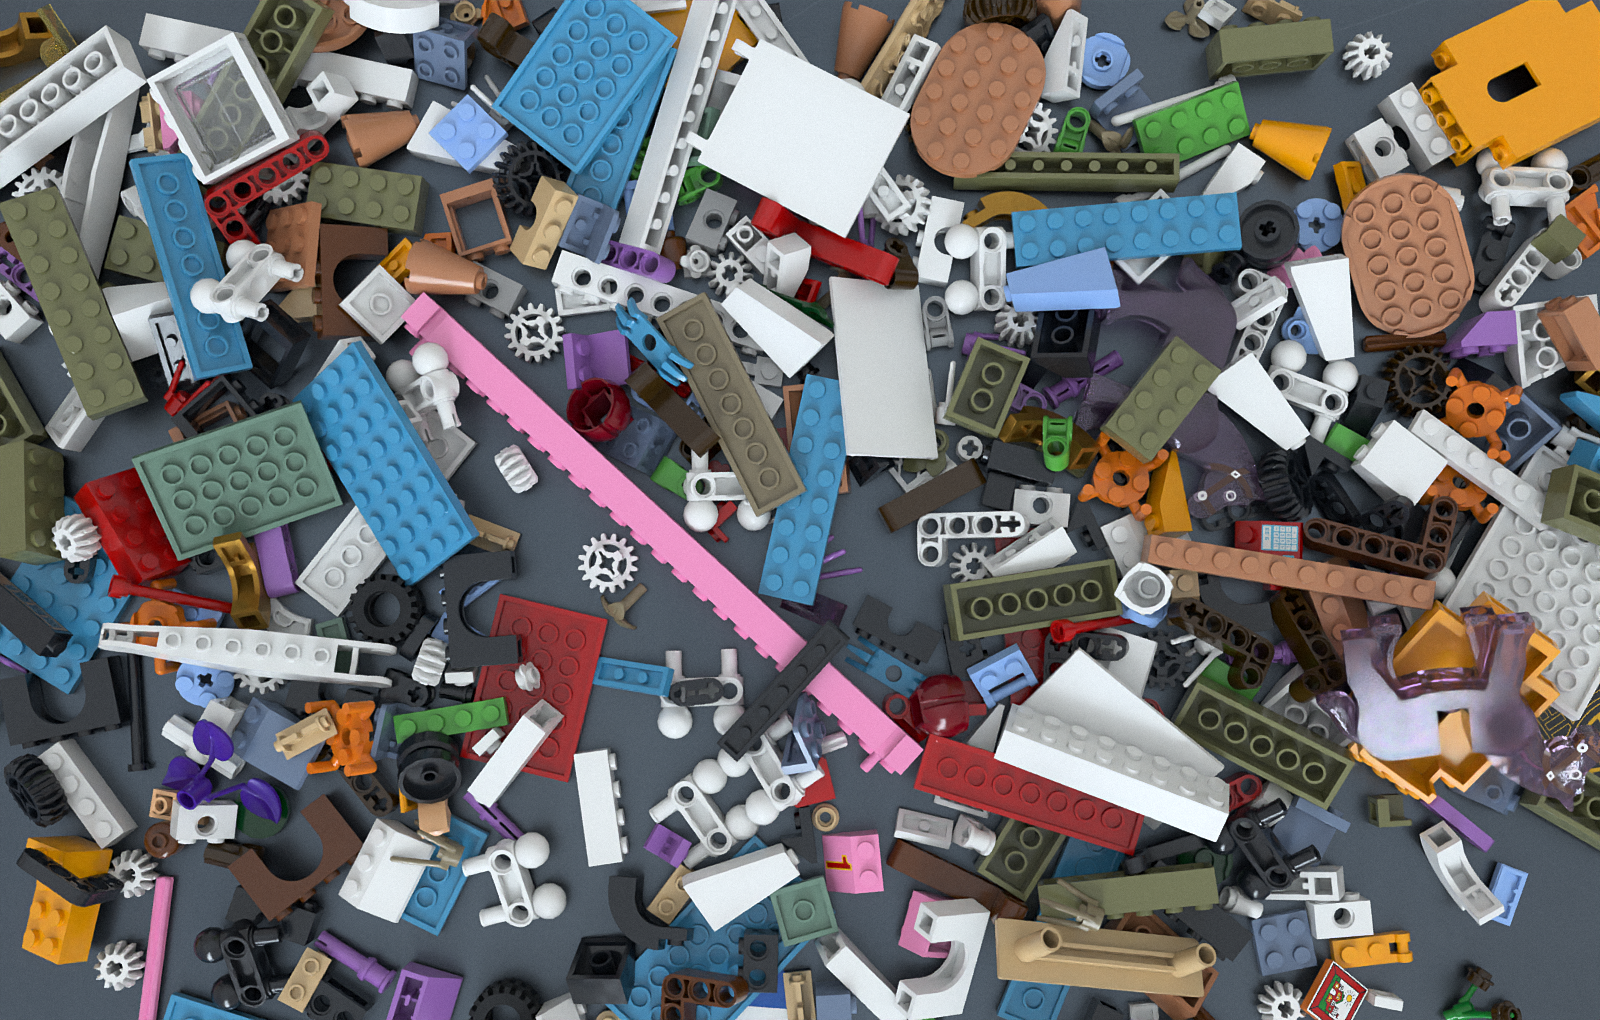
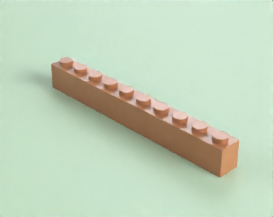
M1153 534L1144 535L1140 560L1156 566L1424 610H1432L1436 586L1435 581Z

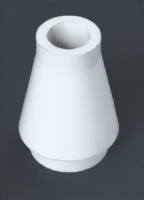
M1236 886L1224 887L1219 895V907L1223 908L1226 913L1258 919L1263 912L1262 903L1247 900L1240 894Z

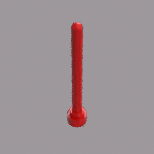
M113 574L108 589V597L121 599L122 596L128 597V595L231 614V602L131 584V580H126L125 576Z
M1120 615L1076 623L1068 619H1060L1051 623L1050 633L1055 642L1062 643L1071 641L1079 633L1137 622L1125 619Z

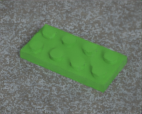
M1238 81L1229 82L1132 120L1141 153L1179 154V162L1251 134Z

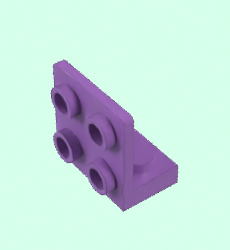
M619 330L592 335L575 333L562 335L568 390H581V382L595 377L611 380L620 386L628 385L624 381L631 374L628 337L620 334Z

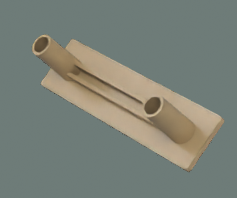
M910 0L861 82L867 93L879 99L882 98L913 35L917 34L924 38L927 37L932 22L943 10L945 0Z
M1005 918L995 920L997 977L1003 980L1200 998L1204 996L1202 970L1213 966L1216 962V952L1213 947L1207 943L1199 944L1194 938L1099 929L1098 932L1089 929L1086 932L1078 928L1043 922Z

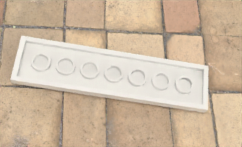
M434 410L426 417L434 440L426 443L425 446L448 481L477 443L457 427L443 430L440 415ZM357 506L352 509L295 581L296 585L337 617H341L348 608V605L353 602L349 598L352 593L357 592L355 587L358 584L365 583L364 579L372 577L387 559L386 553Z

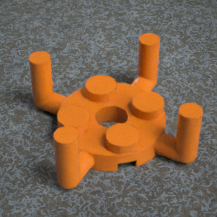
M1452 368L1446 378V384L1451 387L1456 385L1457 388L1450 395L1446 403V416L1439 420L1448 427L1452 426L1465 438L1485 436L1490 445L1487 456L1490 459H1496L1503 446L1496 430L1505 419L1507 401L1511 405L1518 404L1523 394V388L1516 385L1501 392L1497 387L1481 383V381L1467 382L1459 368ZM1471 403H1479L1484 407V413L1473 415L1469 412L1468 406Z
M1101 432L1095 441L1101 446L1099 453L1102 458L1093 470L1092 485H1084L1078 494V500L1086 502L1098 497L1106 504L1109 503L1121 508L1129 507L1134 518L1139 522L1143 521L1152 511L1149 504L1141 506L1139 500L1149 487L1148 472L1160 467L1168 458L1169 453L1167 450L1161 449L1152 461L1143 464L1128 451L1111 452L1107 444L1110 437ZM1113 474H1124L1127 478V484L1124 486L1117 485L1113 481Z
M1503 450L1498 458L1494 460L1504 465L1511 458V455L1508 451ZM1446 464L1418 501L1421 506H1425L1440 496L1451 497L1457 502L1459 511L1471 510L1477 521L1481 524L1487 523L1499 510L1495 503H1490L1483 508L1480 503L1488 493L1448 464ZM1458 477L1464 480L1466 488H1457L1453 484V478Z
M174 578L154 580L150 583V587L163 590L173 589L177 586V581ZM155 599L141 604L138 611L133 613L130 621L118 623L154 626L158 620L162 626L216 628L217 621L214 618L186 621L182 606ZM136 636L135 643L157 647L158 638ZM154 658L155 673L158 675L176 672L181 662H166L165 659Z
M335 700L307 702L305 704V712L308 714L317 713L327 708L333 717L332 720L338 731V734L326 740V743L331 746L332 758L327 761L308 763L306 766L307 773L316 774L336 771L340 765L345 766L344 774L347 777L374 773L377 770V764L370 755L373 741H369V732L373 731V726L369 717L375 709V703L371 700L344 703L342 708H340Z

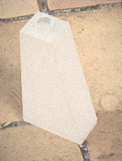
M433 101L406 148L417 158L463 168L429 134L451 111ZM504 140L474 170L489 174L499 172V168L493 163L496 161L503 162L499 154L501 152L508 153L507 146L514 144ZM524 158L520 159L517 162L513 169V173L517 172L520 169L521 162L524 161Z
M1334 254L1284 262L1285 270L1305 321L1309 326V331L1318 354L1329 363L1355 357L1349 258L1342 254Z
M751 278L742 284L738 281L735 282L725 292L728 297L721 305L789 378L801 370L835 336L830 330Z
M1247 350L1220 369L1222 372L1207 391L1286 451L1290 448L1295 450L1306 442L1305 438L1310 435L1309 431L1252 352Z
M541 699L521 717L467 791L473 795L476 801L490 808L506 791L564 715L544 699Z
M779 843L688 873L682 877L683 888L715 932L799 876L797 864L800 861L792 848L786 850L784 845Z
M840 928L839 932L818 937L814 941L824 965L880 1020H907L893 1006L897 989Z

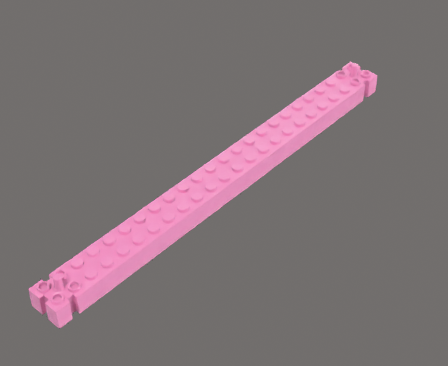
M423 292L402 314L401 318L407 322L404 328L414 337L420 339L409 351L411 356H413L419 345L427 342L437 343L442 346L448 354V368L457 376L459 375L462 379L467 377L466 384L475 393L483 398L488 396L489 399L486 403L503 416L507 414L509 418L506 421L518 432L520 431L522 434L527 432L530 435L527 440L536 449L541 450L543 453L545 451L549 452L550 456L547 459L558 469L563 471L567 469L571 473L568 478L583 490L588 488L591 491L589 497L597 505L603 508L609 507L612 510L609 515L619 525L624 527L628 525L633 529L630 535L644 546L648 543L653 548L650 553L662 564L669 562L674 567L671 572L681 582L686 583L689 581L695 587L692 592L703 602L709 599L715 605L712 610L724 621L730 618L736 624L733 629L745 640L748 637L753 639L757 643L754 648L764 658L767 659L771 656L778 663L775 665V668L779 672L808 643L587 439L580 436L563 417L436 301ZM830 662L802 691L807 692L808 696L814 695L819 700L817 706L826 715L830 716L833 713L838 717V725L848 735L854 732L859 737L857 740L858 744L869 753L867 758L860 764L861 769L866 773L880 761L879 763L892 774L896 771L901 775L923 751L919 743Z

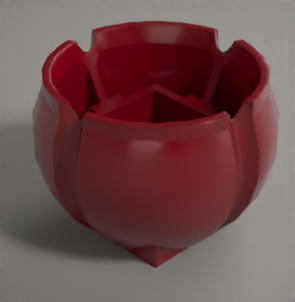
M595 377L581 382L582 389H574L569 397L566 409L568 421L580 436L589 441H612L622 431H625L627 426L634 420L631 415L632 408L629 397L620 385L608 379ZM609 411L602 423L600 419Z
M936 674L926 678L917 686L909 697L915 730H922L927 735L932 733L945 738H952L967 731L969 726V704L962 699L966 695V691L961 679L957 675Z

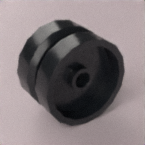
M1267 199L1255 202L1246 208L1239 217L1242 248L1239 251L1245 255L1247 263L1256 268L1272 269L1280 267L1284 262L1291 260L1298 249L1300 239L1298 218L1291 207L1281 201Z
M436 731L420 732L405 739L399 746L396 757L398 786L400 792L407 799L417 803L432 804L444 801L454 795L459 789L462 780L460 753L457 742L449 735Z

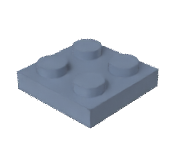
M1304 908L1263 915L1258 919L1248 918L1250 930L1253 934L1252 939L1259 973L1262 976L1317 966L1307 912Z

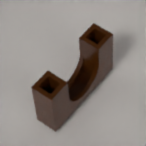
M320 224L315 272L316 287L312 288V303L316 304L317 315H313L312 326L313 331L317 332V339L341 340L361 336L364 341H376L339 305L343 300L338 296L334 288L333 274L338 263L345 260L382 261L388 256L387 228Z
M325 794L300 811L319 835L323 845L322 860L311 875L298 881L281 880L269 870L252 848L227 867L269 921H273L276 918L280 922L293 912L290 906L299 899L304 903L316 894L317 891L314 888L322 881L328 884L341 873L338 869L345 863H348L350 866L353 865L363 846L361 840Z

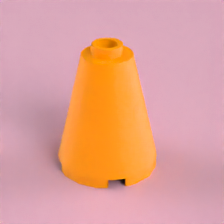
M1263 119L1261 124L1255 123L1249 139L1254 140L1253 147L1301 178L1310 181L1332 128Z

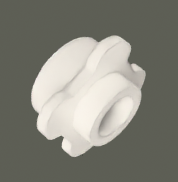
M692 245L687 255L680 258L681 266L686 267L690 271L692 278H699L701 272L705 271L711 262L707 253L702 251L698 245Z
M531 662L526 663V666L524 664L520 665L519 669L515 671V679L518 686L522 690L532 691L533 687L535 689L539 688L540 674L538 669Z

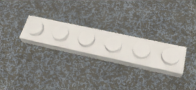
M1423 409L1417 412L1407 429L1409 432L1449 461L1447 463L1449 466L1540 531L1548 528V525L1540 522L1546 496L1496 460L1490 459L1486 453Z

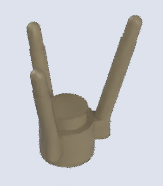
M416 819V820L414 821V824L417 825L418 827H419V820ZM418 830L417 834L440 846L436 857L440 858L441 861L390 857L391 862L438 867L447 871L449 865L457 867L465 846L460 845L459 842L451 840L443 834L433 836L423 830Z
M1058 879V884L1081 899L1086 905L1081 903L1078 910L1052 900L1040 898L1041 904L1076 916V921L1041 915L1036 917L1037 921L1078 928L1086 932L1089 929L1098 932L1104 918L1105 909L1098 907L1099 901L1089 898L1063 879Z

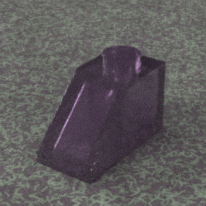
M816 593L814 606L782 599L780 608L822 626L830 619L839 627L847 605Z

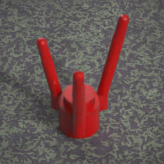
M183 360L179 361L170 387L163 396L167 400L164 409L171 416H175L220 376H216L211 382L207 380L192 396L183 390L175 393L185 365Z

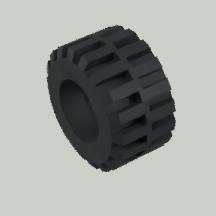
M378 574L375 577L364 579L365 583L358 584L355 587L357 592L352 593L349 598L353 600V604L348 605V611H352L353 615L349 617V621L356 624V627L353 629L356 633H362V638L366 641L372 640V643L390 644L404 641L405 638L410 636L421 617L425 614L422 612V607L426 606L425 601L420 599V596L423 595L421 590H416V584L406 587L404 584L406 581L400 578V576L393 574ZM385 592L393 594L400 604V614L397 620L388 626L379 622L374 612L376 600Z
M505 979L502 983L498 980L490 987L488 986L473 1003L474 1005L469 1012L471 1016L469 1020H493L492 1009L498 1005H507L514 1008L519 1014L520 1020H536L535 1017L543 1003H538L540 996L538 993L534 995L531 993L533 987L529 984L525 988L521 986L523 983L521 980H516L515 983H511V979Z

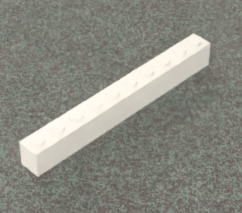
M738 0L692 1L619 243L653 251L660 255L693 148L684 140L689 131L695 134L698 132Z
M146 13L139 45L148 52V56L154 59L165 60V57L174 59L175 62H179L233 31ZM332 52L311 53L292 87L294 89L297 88V85L308 87L322 71H327L347 77L361 102L368 105H376V102L383 103L390 109L402 111L403 108L412 110L419 78L412 69Z

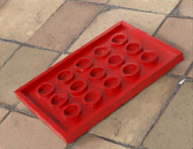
M500 594L489 637L521 634L523 662L482 666L473 702L506 697L510 724L499 726L505 733L500 739L502 743L521 717L541 699H544L564 715L521 771L568 783L609 619ZM528 662H531L540 674V687L537 689L533 687L532 691L522 690L515 679V671L522 664L526 666ZM493 728L466 732L460 757L488 763L495 752L491 755L486 752L479 756L472 747Z

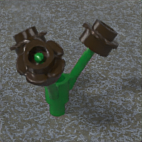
M1478 965L1475 969L1468 967L1469 973L1465 978L1472 984L1465 995L1459 999V1003L1453 1005L1452 1009L1443 1011L1446 1020H1468L1471 1018L1522 1020L1520 1009L1516 1008L1508 1000H1505L1504 1003L1494 1004L1491 1011L1475 1010L1470 999L1477 988L1486 992L1490 985L1494 986V983L1491 981L1493 975Z

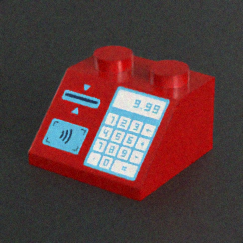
M1235 521V548L1302 559L1303 523Z

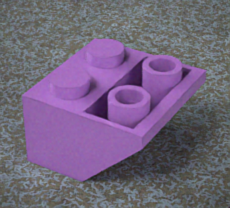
M1515 310L1485 312L1464 321L1450 336L1447 343L1439 349V352H1443V355H1450V359L1467 358L1468 355L1477 354L1478 358L1495 356V353L1507 352V347L1518 344Z
M410 961L401 971L386 1020H451L463 977Z

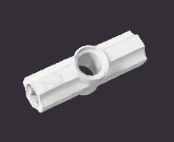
M174 714L163 727L161 735L186 750L185 754L190 759L205 765L209 755L198 752L193 743L192 735L195 724L179 714ZM233 753V756L227 761H220L215 758L211 767L229 779H234L241 772L246 761Z

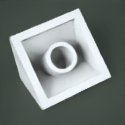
M73 386L44 429L58 447L81 452L105 417L94 421L91 420L85 412L75 386Z

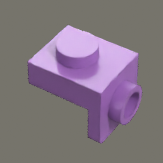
M656 824L646 840L644 848L678 868L681 862L686 859L692 843L666 827Z

